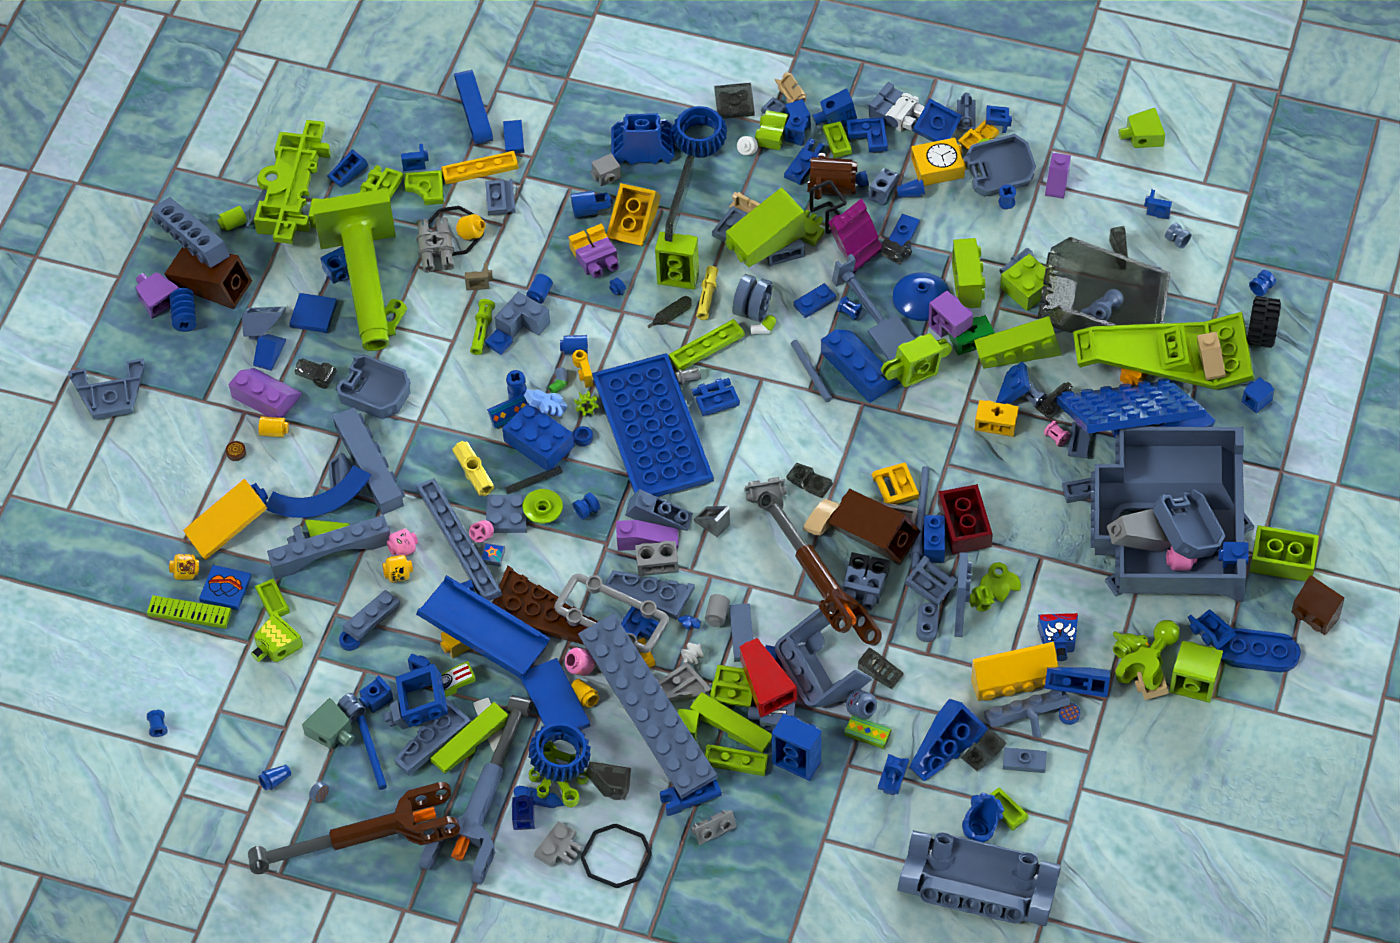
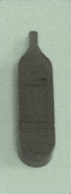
M683 296L659 311L653 322L647 325L648 328L654 325H665L689 310L692 306L691 298Z

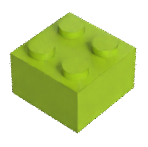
M1028 254L1001 274L1000 288L1028 311L1055 291L1056 276L1032 255Z

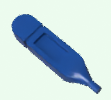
M520 785L514 788V798L518 801L547 808L565 806L562 800L554 793L549 792L547 798H539L537 796V789Z

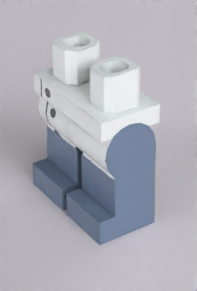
M887 82L879 94L870 102L869 117H884V124L894 127L900 132L904 128L912 131L917 122V119L913 117L919 118L924 106L919 104L918 97L903 93L895 89L894 84Z

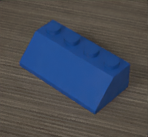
M836 329L821 339V353L869 403L900 384L897 377L892 380H888L881 372L883 363L852 331Z

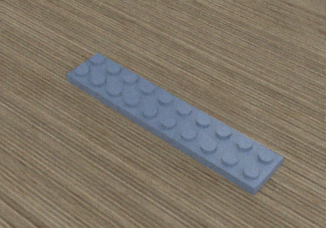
M611 614L578 633L581 641L680 798L683 799L717 779L716 772L615 614Z

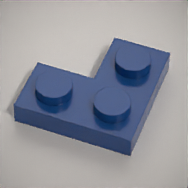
M884 117L846 120L848 139L867 138L869 152L888 151Z

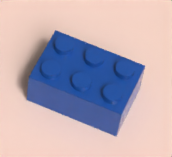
M529 403L502 428L504 442L547 472L575 447L574 436L571 431L542 413L536 407L530 406Z
M783 713L772 732V764L810 781L821 763V730L813 724L808 725L795 716H788Z

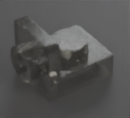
M887 238L881 243V255L899 265L904 260H908L912 254L911 241L909 240L902 247Z

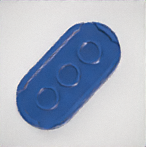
M1233 628L1236 636L1218 649L1223 651L1222 661L1229 666L1280 673L1292 670L1298 664L1301 654L1298 643H1295L1293 638L1287 634Z

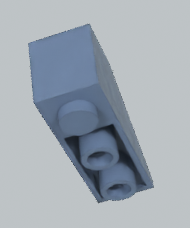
M639 489L629 499L625 516L634 520L688 531L693 513Z

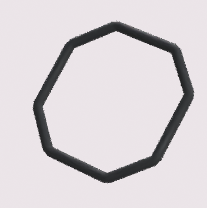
M461 206L445 207L438 209L428 221L430 224L444 211L459 209L468 215L474 213ZM482 237L475 239L466 250L453 252L452 256L467 254Z
M611 824L592 833L581 854V861L589 878L615 888H620L637 882L641 878L652 856V852L645 835L619 824ZM613 828L641 837L648 853L637 876L618 884L591 874L585 860V856L596 834Z

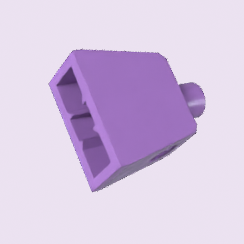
M142 273L136 278L138 285L135 288L138 298L152 319L170 307L169 296L174 290L179 289L177 285L159 273H154L150 277Z

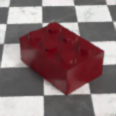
M978 484L938 491V508L940 515L945 516V532L952 555L992 547L993 533Z

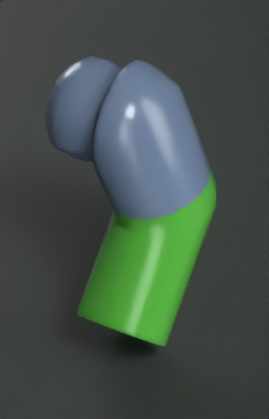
M557 368L555 370L556 382L548 387L551 393H557L567 386L568 372L565 368Z

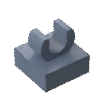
M297 525L292 528L294 535L287 538L288 544L310 537L304 528Z
M398 701L391 703V711L383 714L385 722H389L390 727L398 725L402 730L408 728L409 726L401 716L400 703Z

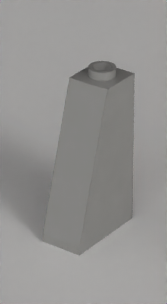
M1153 509L1121 516L1107 525L1111 542L1114 545L1155 552H1163L1171 547Z

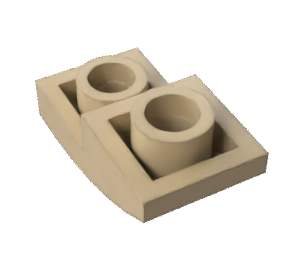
M827 499L821 501L808 517L803 526V531L821 536L831 527L829 520L840 503Z

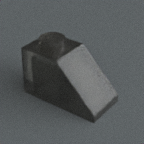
M589 761L585 775L602 795L613 800H625L630 787L631 768Z

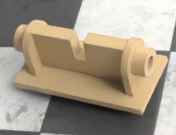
M784 73L781 80L775 79L779 91L786 96L787 103L801 99L804 102L806 101V94L797 85L798 82L791 73Z
M734 192L732 196L734 201L729 208L734 206L749 213L760 203L742 195L741 192Z

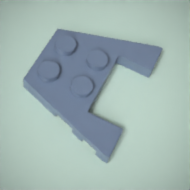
M144 358L126 361L128 378L88 384L86 368L68 371L70 380L93 420L133 413L145 368Z
M961 552L959 558L954 637H963L965 602H969L972 561H968V553Z

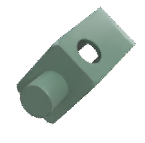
M331 698L327 699L302 724L304 735L330 749H333L339 742L349 747L354 741V736L350 734L352 726L349 718Z

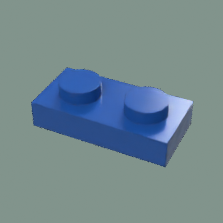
M823 283L795 300L794 307L804 318H807L835 301L836 295Z

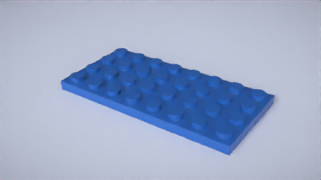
M667 353L592 373L594 384L634 494L641 489L659 497L714 481L712 471Z

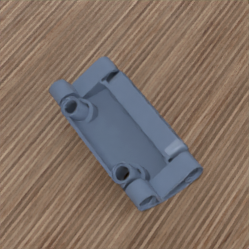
M913 830L908 855L899 878L897 891L920 896L926 903L1014 924L1025 921L1046 926L1061 865L1041 861V864H1038L1037 856L1029 852H1021L944 832L937 833L933 839L932 834Z

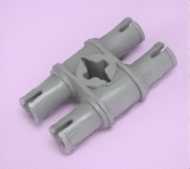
M442 216L443 223H441L440 217L436 218V232L429 231V221L427 219H423V226L421 219L416 223L418 228V235L416 237L419 246L418 255L422 258L423 271L427 273L428 266L430 267V272L435 270L433 257L441 256L442 269L447 270V263L449 270L454 268L452 233L448 229V219Z

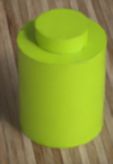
M240 205L218 214V226L226 232L247 223V218Z

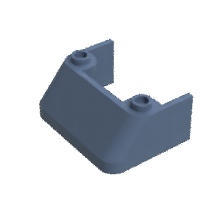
M820 608L787 632L775 644V652L792 682L796 685L801 698L806 705L813 708L847 700L851 692L860 690L872 681L870 676L853 670L846 677L832 684L816 656V653L824 646V637L821 631L830 624Z

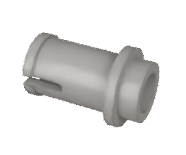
M695 367L684 371L678 370L675 373L678 384L684 385L685 382L701 379L700 371H698L699 368Z

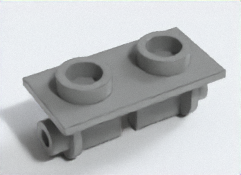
M773 477L764 483H760L759 480L748 482V485L744 488V491H749V493H746L747 501L756 502L759 495L765 491L783 497V495L787 494L786 487H782L785 479L780 480L779 477Z
M722 810V812L712 816L710 821L705 819L697 824H693L694 826L691 827L693 835H696L699 845L737 828L733 811Z

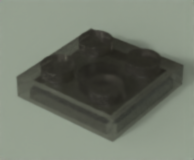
M751 83L714 86L716 110L722 116V119L755 116Z

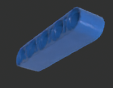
M473 70L454 73L456 86L474 144L493 141L492 130Z

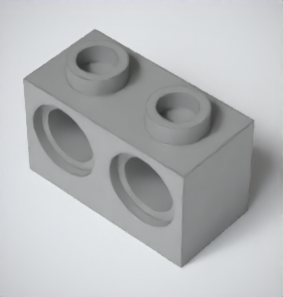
M676 541L635 545L639 576L679 572Z

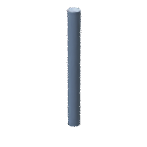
M793 340L791 346L825 402H830L832 400L830 393L798 340Z

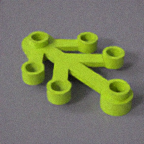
M548 741L544 745L543 754L552 763L558 764L556 759H559L569 764L575 759L576 754H568L557 750L552 741ZM534 767L529 770V780L531 782H538L541 780L539 772L534 771ZM584 770V773H580L578 778H576V782L581 785L588 782V772ZM544 777L542 783L537 786V796L539 798H547L552 780H546ZM567 781L557 782L562 791L563 804L569 808L575 807L579 803L578 791L570 788Z

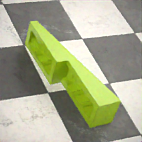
M703 692L699 694L690 706L691 710L699 711L701 721L727 732L729 738L754 750L764 753L772 742L771 733Z
M493 702L435 753L430 761L444 774L476 752V746L502 729L508 721V714Z

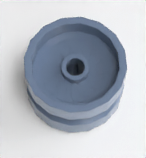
M744 274L739 281L734 295L733 314L740 317L748 314L749 319L761 322L771 300L772 282L765 279H760L757 282L755 276Z

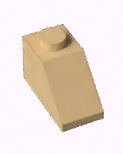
M1217 332L1197 335L1198 352L1206 380L1226 377Z

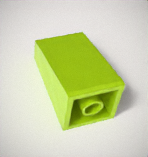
M781 187L726 231L725 244L729 250L735 252L738 260L741 263L744 262L749 268L805 236V212Z

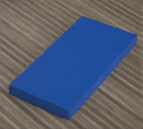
M557 658L528 670L521 681L530 699L533 700V705L544 727L548 723L553 724L556 722L572 724L577 729L579 728L580 731L591 727Z

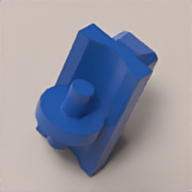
M888 754L878 789L890 795L899 794L909 759L897 758Z

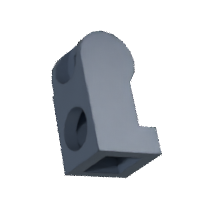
M884 168L870 185L869 200L885 205L888 195L898 182L899 174Z

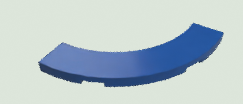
M353 465L345 478L336 486L324 493L311 497H288L273 491L266 503L268 508L266 510L292 518H310L325 515L344 506L367 484L372 474Z

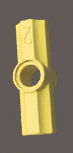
M461 441L456 443L452 451L463 468L466 478L472 483L479 496L490 494L494 489V485L484 470L481 459L475 455L468 442Z

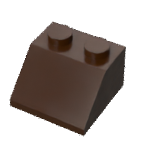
M1310 575L1294 600L1291 613L1297 619L1309 624L1315 631L1326 635L1340 619L1345 598Z

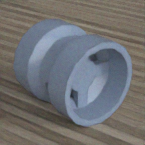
M1177 222L1173 223L1165 233V238L1175 242V246L1179 249L1184 248L1192 237V234L1188 230H1183Z
M353 693L344 695L337 704L346 713L350 722L357 721V717L364 715L366 712V707L362 703L357 702V697Z

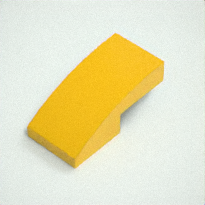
M984 120L975 130L971 128L958 140V143L969 150L971 145L977 144L981 139H994L999 135V130L993 125H986Z

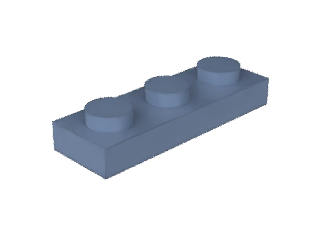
M384 590L343 625V631L359 641L400 606V600Z

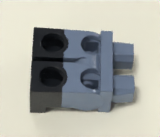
M851 552L843 591L855 600H863L862 606L866 610L872 611L875 604H879L883 587L890 571V560L872 557L869 565L868 555Z

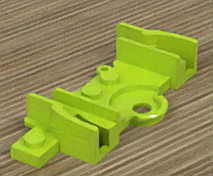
M306 120L302 134L279 132L274 149L275 165L264 167L257 177L258 186L262 190H267L264 201L259 200L254 217L257 234L273 235V242L292 244L296 231L309 232L308 216L302 213V208L307 204L306 198L301 197L309 196L310 173L314 174L318 171L319 157L330 158L331 156L329 144L321 143L325 122ZM269 174L277 175V179L274 181H268L266 177Z

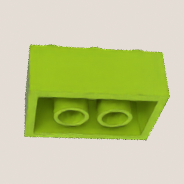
M660 231L655 247L657 284L695 290L699 275L698 237Z
M976 238L953 239L952 268L956 297L964 307L981 308V300H985L984 288L986 287L985 276H982L984 269L983 261H980L981 246H977Z
M1257 525L1250 572L1306 582L1310 575L1313 576L1319 535Z

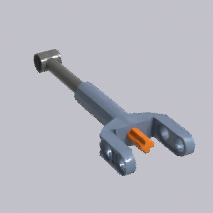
M516 695L510 697L507 706V712L510 713V716L490 763H486L482 769L463 817L457 819L460 826L459 833L450 838V840L457 842L451 855L457 861L464 859L469 845L480 848L472 867V883L482 885L496 853L494 843L485 830L483 822L504 774L502 765L522 717L529 718L532 712L533 700ZM448 824L444 828L452 829L455 827V825ZM446 839L426 844L420 859V868L430 870L435 866Z

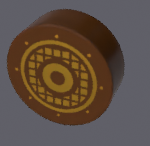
M240 441L230 442L226 446L228 459L232 461L242 460L246 455L245 445Z

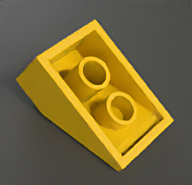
M620 183L606 234L608 238L642 246L657 214L661 195L654 190Z

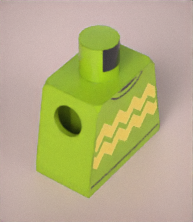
M274 613L255 633L254 639L257 648L251 652V655L257 662H260L266 656L273 662H278L303 647L301 635L277 613Z

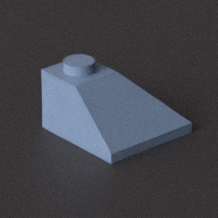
M285 306L246 308L242 313L243 337L255 340L263 336L285 312Z

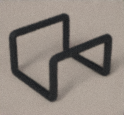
M827 180L810 189V211L815 212L829 205L831 208L825 211V232L827 234L832 233L828 224L829 212L834 211L836 215H841L837 209L845 206L847 201L831 180ZM830 184L842 201V203L836 206L828 201L814 207V190Z

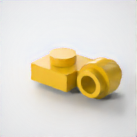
M576 350L572 355V362L574 366L581 368L578 370L579 380L584 381L586 388L593 387L588 355L583 350Z

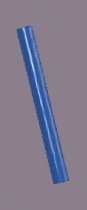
M361 715L357 717V722L378 788L383 790L387 788L365 716Z

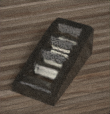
M1125 227L1111 228L1109 235L1110 245L1120 267L1126 269L1128 252Z
M870 647L858 661V669L890 689H893L904 675L901 670ZM885 668L886 671H885V673L882 675L881 672H882L883 669ZM893 673V677L888 680V676Z

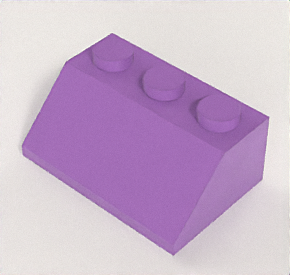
M255 368L240 370L228 384L233 399L268 417L283 418L302 396V392Z

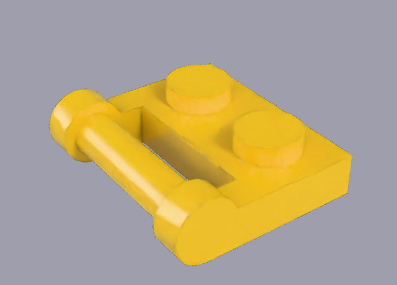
M906 462L876 470L871 474L884 499L883 503L897 505L919 498L918 490ZM885 477H889L896 495H890L884 481Z

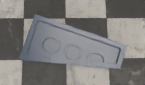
M612 570L605 582V585L641 602L646 600L655 602L657 609L665 612L668 617L675 620L678 619L695 589V584L691 583L685 585L679 584L678 581L669 580V582L657 580L656 577L649 576V578L639 577L638 574Z
M447 699L448 714L438 719H432L425 726H421L417 731L418 735L413 740H410L394 759L395 764L408 776L430 760L435 753L472 722Z

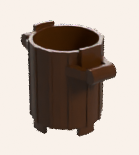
M819 153L818 157H812L810 159V182H808L807 192H810L812 187L831 180L842 196L856 194L857 162H853V159L826 158L825 153ZM830 184L814 190V198L817 200L821 199L822 195L838 196Z

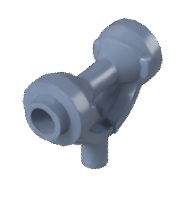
M1110 289L1088 308L1082 309V315L1084 317L1092 315L1097 321L1105 322L1112 314L1111 308L1117 309L1121 306L1124 300L1123 295L1116 289Z

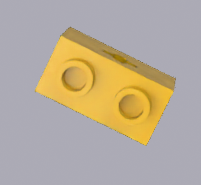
M979 400L975 418V431L1014 437L1019 406Z

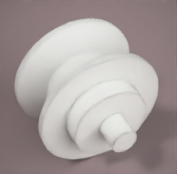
M744 136L738 140L737 149L743 155H753L758 149V143L755 138Z
M688 643V650H681L683 662L696 665L698 663L697 657L703 658L704 656L701 645Z

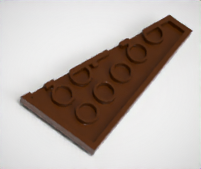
M507 565L499 585L502 596L493 599L492 603L542 634L583 644L578 633L587 629V627L581 624L571 626L568 624L566 617L559 615L555 611L554 605L558 596L544 587L532 583L528 580V577L516 573L512 567ZM564 603L563 607L568 610L571 608H576L574 606L571 607L566 603ZM583 614V617H586V618H588V619H590V620H592V621H594V622H596V623L598 622L597 620L593 619L592 617H587V616H585V615Z

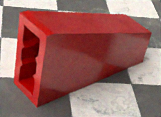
M758 638L747 641L739 646L740 661L761 718L797 700L796 685Z

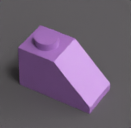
M1052 152L1045 196L1064 199L1070 171L1071 155Z

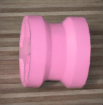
M487 520L476 522L469 529L470 538L475 542H483L491 538L494 533L492 524Z

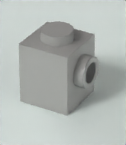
M612 153L592 162L591 176L594 181H598L601 187L621 178L620 165Z

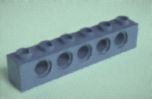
M171 197L151 207L154 214L152 219L157 226L160 225L165 233L169 232L175 241L178 240L181 246L187 248L192 256L196 255L202 264L205 263L211 268L230 257L224 241Z

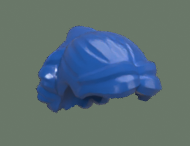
M984 792L971 797V808L967 811L962 821L963 833L967 838L984 843L993 837L998 820L1003 818L1004 807L1000 800Z

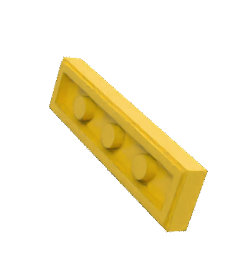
M514 151L441 166L445 185L519 169Z

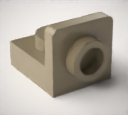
M484 263V271L465 272L466 290L489 289V281H493L492 270L488 269V263Z

